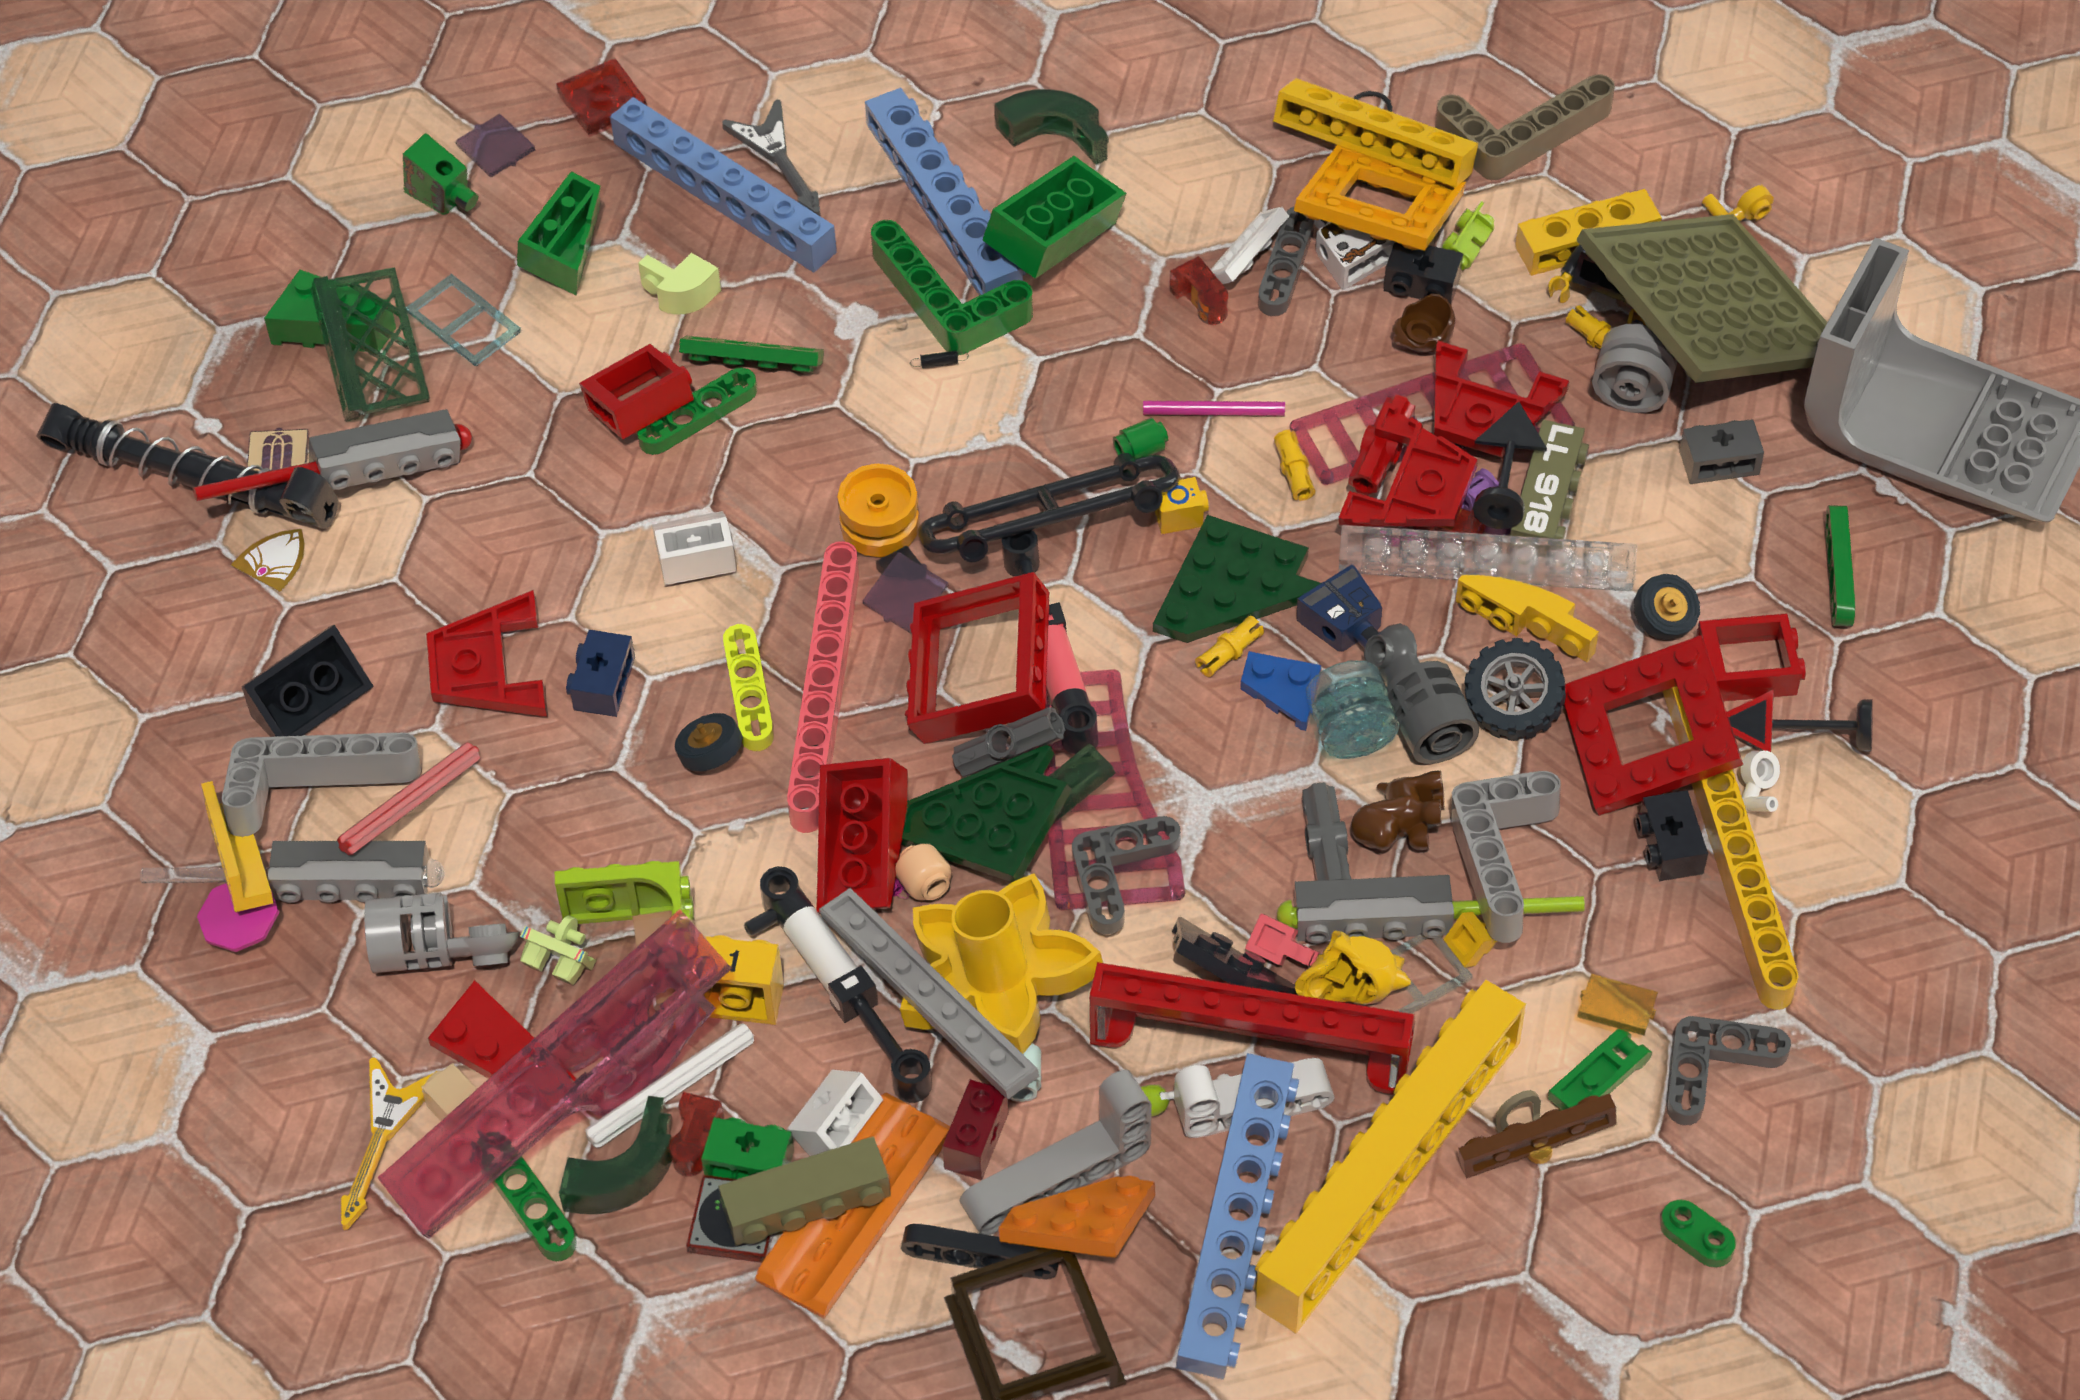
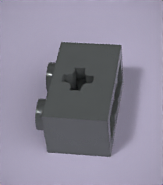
M1753 419L1744 421L1734 420L1707 426L1697 425L1692 428L1683 429L1679 452L1690 484L1760 475L1764 450Z

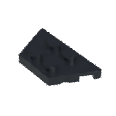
M1178 917L1172 929V932L1175 933L1173 940L1176 944L1175 951L1229 984L1298 995L1295 990V984L1264 966L1266 961L1258 955L1245 951L1243 954L1232 947L1233 941L1226 936L1216 932L1209 934L1186 919Z

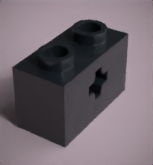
M1394 242L1385 268L1384 291L1422 299L1430 294H1438L1452 304L1461 278L1463 253L1428 245L1425 251L1420 249L1411 250L1405 248L1401 243Z
M1688 790L1643 797L1641 811L1635 816L1636 828L1639 836L1645 835L1647 842L1645 847L1646 860L1650 868L1655 867L1658 880L1665 881L1704 874L1708 851Z

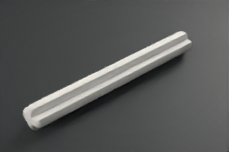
M744 1023L737 1025L588 1126L585 1132L589 1142L595 1148L603 1146L754 1042L751 1030Z

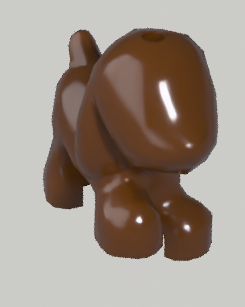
M1441 770L1430 771L1416 777L1396 778L1389 783H1379L1377 790L1386 795V800L1364 805L1356 811L1351 821V830L1356 841L1370 848L1387 850L1395 840L1408 835L1411 847L1416 850H1428V824L1442 825L1441 810H1445Z

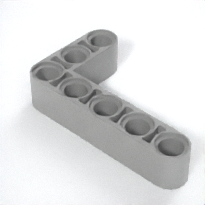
M402 732L251 737L242 739L235 743L232 748L222 793L227 829L230 834L240 837L256 833L262 825L269 787L411 782L421 774L417 740L413 735Z
M1536 771L1458 784L1452 791L1451 824L1488 934L1498 942L1510 943L1521 937L1524 914V900L1499 829L1547 822L1558 816L1561 781L1552 772Z
M1120 1070L1107 1077L1099 1088V1121L974 1184L961 1195L959 1201L978 1232L985 1235L996 1233L999 1231V1226L1012 1207L1089 1185L1144 1155L1151 1145V1102L1129 1070Z

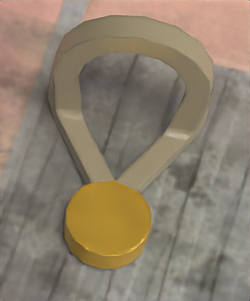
M1532 1090L1522 1091L1503 1103L1496 1113V1131L1500 1133L1509 1126L1506 1120L1508 1114L1516 1106L1524 1102H1532L1533 1121L1539 1119L1541 1100L1537 1093ZM1553 1148L1530 1155L1528 1159L1536 1164L1546 1163L1552 1157Z

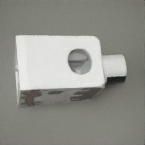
M1325 220L1314 221V225L1319 229L1316 237L1317 256L1341 289H1347L1387 265L1394 241L1374 239L1367 233L1358 230H1345Z

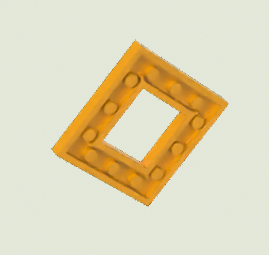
M1337 145L1296 198L1294 211L1304 214L1305 217L1312 220H1325L1334 223L1345 230H1358L1367 233L1374 239H1387L1401 243L1407 249L1425 251L1463 196L1466 182L1453 187ZM1358 179L1367 182L1372 187H1385L1398 191L1405 197H1416L1406 213L1402 214L1348 198L1345 195Z

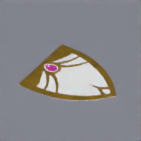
M302 529L281 531L264 537L242 552L231 566L281 592L299 570L304 557L305 542Z

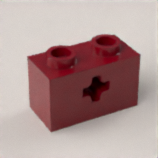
M969 1080L942 1146L945 1170L982 1181L1009 1114L1008 1099L994 1086Z

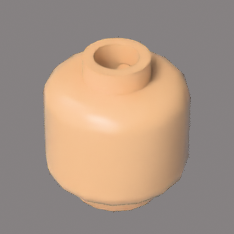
M918 844L907 847L900 854L895 867L897 880L908 894L916 900H935L941 897L949 888L952 875L951 867L941 853L931 844Z

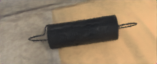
M957 350L920 355V366L922 368L958 364V361L964 360H958V353L960 352H957Z

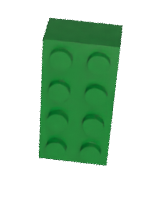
M1072 156L992 209L982 241L1036 279L1116 224L1127 193L1076 156Z

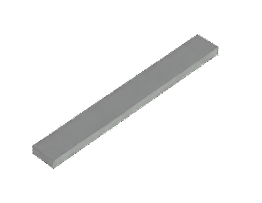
M851 888L819 909L821 917L1007 1099L1039 1077L1037 1067Z

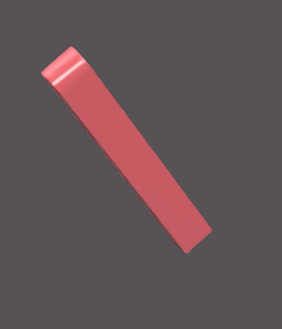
M844 541L830 544L824 553L788 787L787 802L790 824L795 830L802 833H811L818 829L820 765L832 764L859 582L857 550L852 544Z

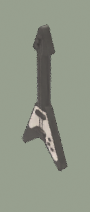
M777 99L774 101L762 125L753 126L726 119L722 121L723 130L770 161L775 162L798 195V203L821 216L818 192H811L787 156L781 100Z

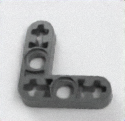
M1159 816L1083 832L1074 838L1072 842V861L1090 924L1098 933H1116L1123 927L1125 922L1124 903L1113 866L1174 853L1179 848L1181 838L1180 826L1176 820L1167 816ZM1164 831L1166 836H1169V839L1162 840L1158 832ZM1143 834H1146L1147 845H1143ZM1123 837H1130L1137 844L1130 850H1123L1116 845V841ZM1090 847L1094 852V864L1089 865L1087 852L1083 848ZM1095 876H1101L1107 879L1109 884L1103 889H1093L1088 885V881ZM1107 901L1109 913L1113 915L1112 919H1106L1102 915L1101 902Z
M1697 1016L1683 1018L1677 1024L1673 1040L1667 1100V1113L1669 1117L1681 1125H1692L1699 1121L1705 1105L1709 1059L1777 1068L1782 1066L1789 1056L1791 1040L1787 1033L1775 1027ZM1689 1031L1696 1032V1042L1689 1041ZM1710 1033L1716 1034L1713 1045H1709ZM1726 1035H1735L1742 1040L1743 1046L1738 1049H1730L1724 1046L1721 1039ZM1751 1039L1756 1040L1754 1051L1749 1050ZM1768 1042L1775 1043L1776 1053L1769 1052ZM1684 1063H1691L1698 1067L1700 1074L1694 1078H1688L1679 1072L1678 1067ZM1684 1090L1691 1091L1690 1110L1682 1109L1681 1102Z

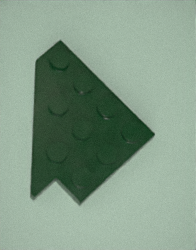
M1207 515L1153 622V632L1189 643L1236 627L1248 616L1259 619L1297 606L1299 597L1321 584L1320 582L1299 576L1308 558L1309 547Z
M1041 746L908 800L901 845L909 847L918 844H931L941 853L945 860L1010 882L1021 879L1072 791L1067 782L1043 775L1055 755L1051 746Z

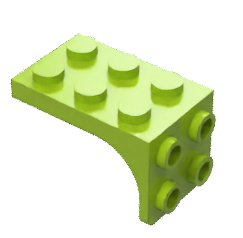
M649 861L645 864L625 866L611 864L606 867L588 869L573 867L567 870L555 871V888L562 920L566 916H571L577 919L578 924L633 920L632 916L671 910L680 965H689L688 953L695 952V937L691 922L694 919L693 898L690 895L689 876L681 875L679 861L663 863Z

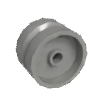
M1624 324L1612 328L1604 336L1593 375L1592 384L1595 393L1605 403L1630 413H1646L1659 409L1667 402L1678 361L1666 350L1665 345L1646 325Z

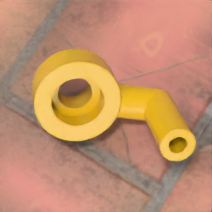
M1758 185L1745 192L1739 199L1737 207L1729 213L1713 194L1704 197L1702 204L1712 216L1734 214L1739 221H1742L1744 218L1752 220L1765 217L1771 211L1774 198L1765 186Z

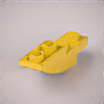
M1462 575L1458 579L1456 602L1461 604L1465 610L1475 612L1491 621L1498 629L1506 630L1518 636L1526 627L1537 637L1549 640L1561 647L1567 654L1576 656L1585 662H1588L1595 654L1599 631L1574 618L1575 603L1540 587L1511 579L1484 575Z

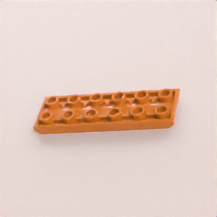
M887 1092L881 1095L883 1101L851 1143L874 1136L889 1176L891 1196L884 1198L873 1206L861 1205L846 1210L838 1217L831 1219L821 1218L806 1223L798 1230L784 1231L761 1263L755 1277L758 1283L822 1318L827 1316L938 1156L950 1129L949 1125L915 1109Z

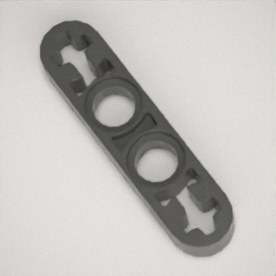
M1294 207L1287 210L1289 217L1280 227L1259 288L1258 307L1262 313L1268 316H1279L1288 310L1314 234L1315 220L1295 212ZM1298 221H1302L1299 232L1294 231V226ZM1286 244H1295L1300 249L1296 252H1287L1282 247ZM1279 269H1286L1291 272V275L1280 278L1273 273ZM1274 289L1279 290V297L1275 301H1270L1273 297Z

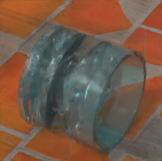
M1347 661L1335 664L1316 675L1306 688L1307 703L1312 717L1317 722V731L1321 736L1323 748L1330 756L1339 759H1354L1367 756L1390 743L1399 731L1397 715L1393 711L1392 702L1387 697V688L1381 672L1375 664L1367 661Z

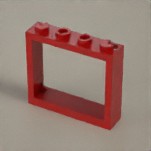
M1034 572L914 603L913 623H910L912 646L908 651L910 679L906 683L909 698L908 710L905 711V716L907 717L909 730L913 731L923 744L991 728L994 725L1012 723L1046 709L1050 592ZM1019 609L1016 691L936 711L940 629Z

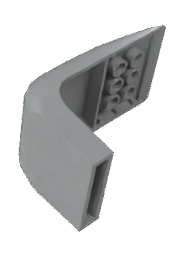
M1875 237L1819 338L1804 402L1807 421L1813 433L1830 448L1849 458L1938 493L2028 520L2051 522L2080 467V399L1935 345L1911 334L1902 325L1897 315V303L1909 250Z

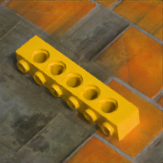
M1297 78L1279 90L1273 122L1453 187L1460 185L1472 174L1479 144Z

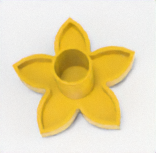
M1035 873L1013 881L999 892L981 890L970 893L959 900L956 905L930 904L913 907V926L923 956L949 984L1022 1054L1025 1053L1034 1041L1040 1026L1041 1012L1037 996L1061 995L1072 992L1091 982L1094 978L1097 962L1103 963L1101 952L1085 938L1068 931L1049 930L1050 916L1044 889ZM903 997L900 1012L904 1026L925 1030L935 1029Z

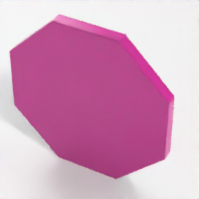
M227 883L213 888L197 915L206 942L220 948L238 952L265 940L280 913L273 894V904L235 912Z

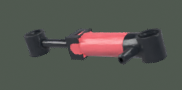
M1034 530L1002 538L1004 568L1007 573L1012 576H1019L1031 572L1035 573L1040 566L1038 538ZM1060 602L1049 605L1046 689L1052 707L1055 708L1058 715L1062 718L1066 730L1063 734L1064 739L1061 740L1062 746L1070 754L1085 755L1092 752L1099 743L1097 713L1090 704L1067 635L1066 620Z

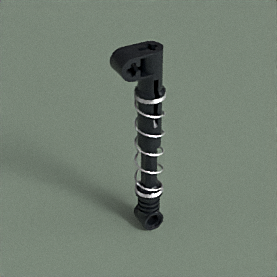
M53 403L50 406L36 435L41 442L54 449L68 452L70 449L78 452L81 451L93 456L96 462L105 466L113 467L118 459L139 465V476H143L148 468L169 474L168 484L170 486L177 479L183 485L197 487L272 471L268 468L263 469L259 465L245 467L236 464L234 459L228 455L219 458L207 455L198 446L179 452L178 446L169 437H162L150 443L148 436L140 428H132L124 433L122 423L118 421L105 420L101 422L83 417L74 409L58 403ZM132 431H138L144 435L146 441L128 436L127 434ZM167 440L174 445L176 450L157 445V443ZM302 467L294 468L288 482L221 496L228 498L230 505L234 501L250 506L251 511L257 514L272 512L323 529L328 528L332 524L338 508V498L327 480L318 473Z

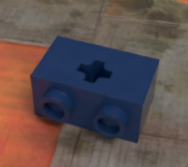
M588 630L585 642L579 643L577 648L576 671L569 674L566 684V693L571 695L574 711L617 717L635 660L632 636Z

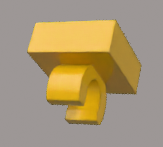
M1473 911L1462 913L1443 939L1465 968L1476 966L1482 956L1489 953L1497 942L1490 937L1485 928V923L1481 922Z

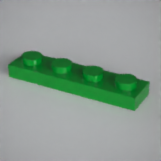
M689 335L680 338L679 353H688L690 360L710 361V356L723 357V363L737 365L744 364V359L757 360V366L765 368H778L779 363L792 364V370L806 372L813 371V366L821 365L824 359V349Z

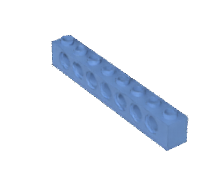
M898 88L865 101L867 126L979 296L1013 280L1023 281V276L1026 275V272L982 241L991 214L988 210L984 211L980 206L979 198L974 188H968L964 182V176L960 167L957 164L953 166L949 160V154L945 145L942 142H937L931 124L928 120L923 121L915 100L913 98L909 99L903 89Z
M632 97L610 116L615 145L813 273L816 272L837 253L833 224L636 98Z
M1247 1053L1178 1351L1177 1369L1225 1379L1227 1366L1236 1367L1241 1343L1233 1342L1236 1327L1242 1329L1245 1327L1249 1304L1242 1303L1244 1289L1253 1290L1257 1271H1255V1265H1250L1253 1251L1261 1252L1266 1228L1259 1227L1261 1213L1270 1214L1275 1190L1267 1189L1270 1175L1278 1177L1283 1153L1276 1152L1278 1138L1284 1140L1287 1138L1291 1116L1284 1115L1286 1102H1295L1299 1079L1292 1078L1294 1063ZM1260 1098H1267L1273 1101L1275 1106L1264 1109L1259 1107L1255 1101ZM1260 1135L1265 1138L1267 1143L1255 1146L1248 1142L1247 1137ZM1242 1172H1252L1259 1180L1254 1183H1245L1238 1175ZM1235 1209H1242L1250 1215V1218L1245 1221H1238L1233 1219L1229 1213ZM1225 1247H1235L1242 1255L1236 1259H1229L1221 1253V1250ZM1217 1285H1226L1231 1288L1233 1294L1229 1297H1219L1214 1294L1212 1288ZM1209 1323H1216L1222 1326L1225 1332L1219 1336H1211L1204 1331L1203 1327Z

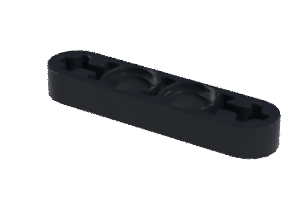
M917 1223L909 1224L905 1227L900 1246L905 1254L914 1258L977 1269L1041 1248L1000 1242L997 1236ZM1059 1262L1018 1276L1045 1280L1052 1279L1056 1276Z

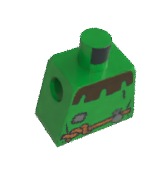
M424 133L403 153V181L406 194L442 215L448 214L457 205L466 212L476 205L479 196L467 187L466 166L427 133Z

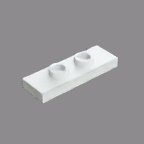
M1283 207L1266 210L1257 215L1206 274L1205 279L1211 287L1233 282L1239 274L1244 273L1253 265L1252 259L1258 252L1263 251L1272 243L1271 237L1289 217Z

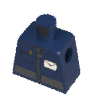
M1353 564L1298 598L1296 620L1337 651L1344 652L1358 642L1365 649L1368 639L1380 633L1378 629L1381 626L1382 618L1381 603Z

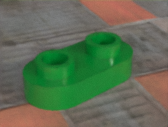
M1674 1200L1665 1206L1660 1220V1227L1663 1234L1670 1241L1708 1267H1722L1731 1261L1736 1247V1240L1733 1233L1726 1226L1687 1200ZM1676 1215H1685L1689 1220L1680 1221L1676 1218ZM1709 1239H1719L1722 1244L1713 1245L1709 1242Z

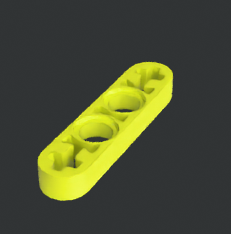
M736 624L730 626L723 634V644L737 723L743 737V746L752 751H761L772 744L774 732L757 638L750 626ZM743 639L746 654H738L736 640ZM749 666L756 670L748 678H741L735 674L741 667ZM749 696H755L761 700L760 704L753 708L744 707L741 702ZM758 720L761 735H753L751 721Z

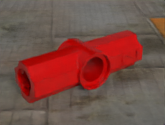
M1397 394L1386 398L1385 402L1396 406L1399 413L1409 419L1414 416L1415 406L1408 401V398ZM1385 402L1378 413L1374 425L1369 424L1365 430L1360 445V454L1349 475L1348 484L1357 493L1366 496L1378 492L1390 465L1397 463L1403 448V443L1375 436V426Z

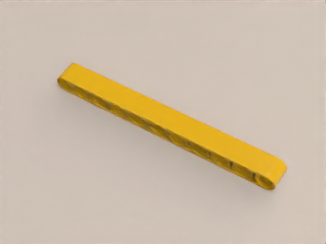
M1675 686L1664 690V698L1679 745L1694 740L1678 687ZM1732 769L1694 782L1692 787L1758 998L1766 1007L1773 1010H1781L1787 1008L1793 1000L1798 982V970ZM1742 885H1748V886H1751L1752 888H1747V887H1744V886H1742ZM1752 917H1758V918H1761L1762 920H1756V919H1753ZM1762 950H1769V951H1772L1773 953H1766V952H1764V951H1762ZM1773 983L1782 984L1784 987L1776 986Z

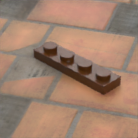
M1610 1093L1601 1097L1589 1096L1573 1107L1564 1110H1550L1539 1119L1525 1124H1511L1498 1134L1489 1137L1479 1136L1472 1138L1464 1146L1458 1148L1461 1168L1467 1179L1617 1125L1616 1106Z

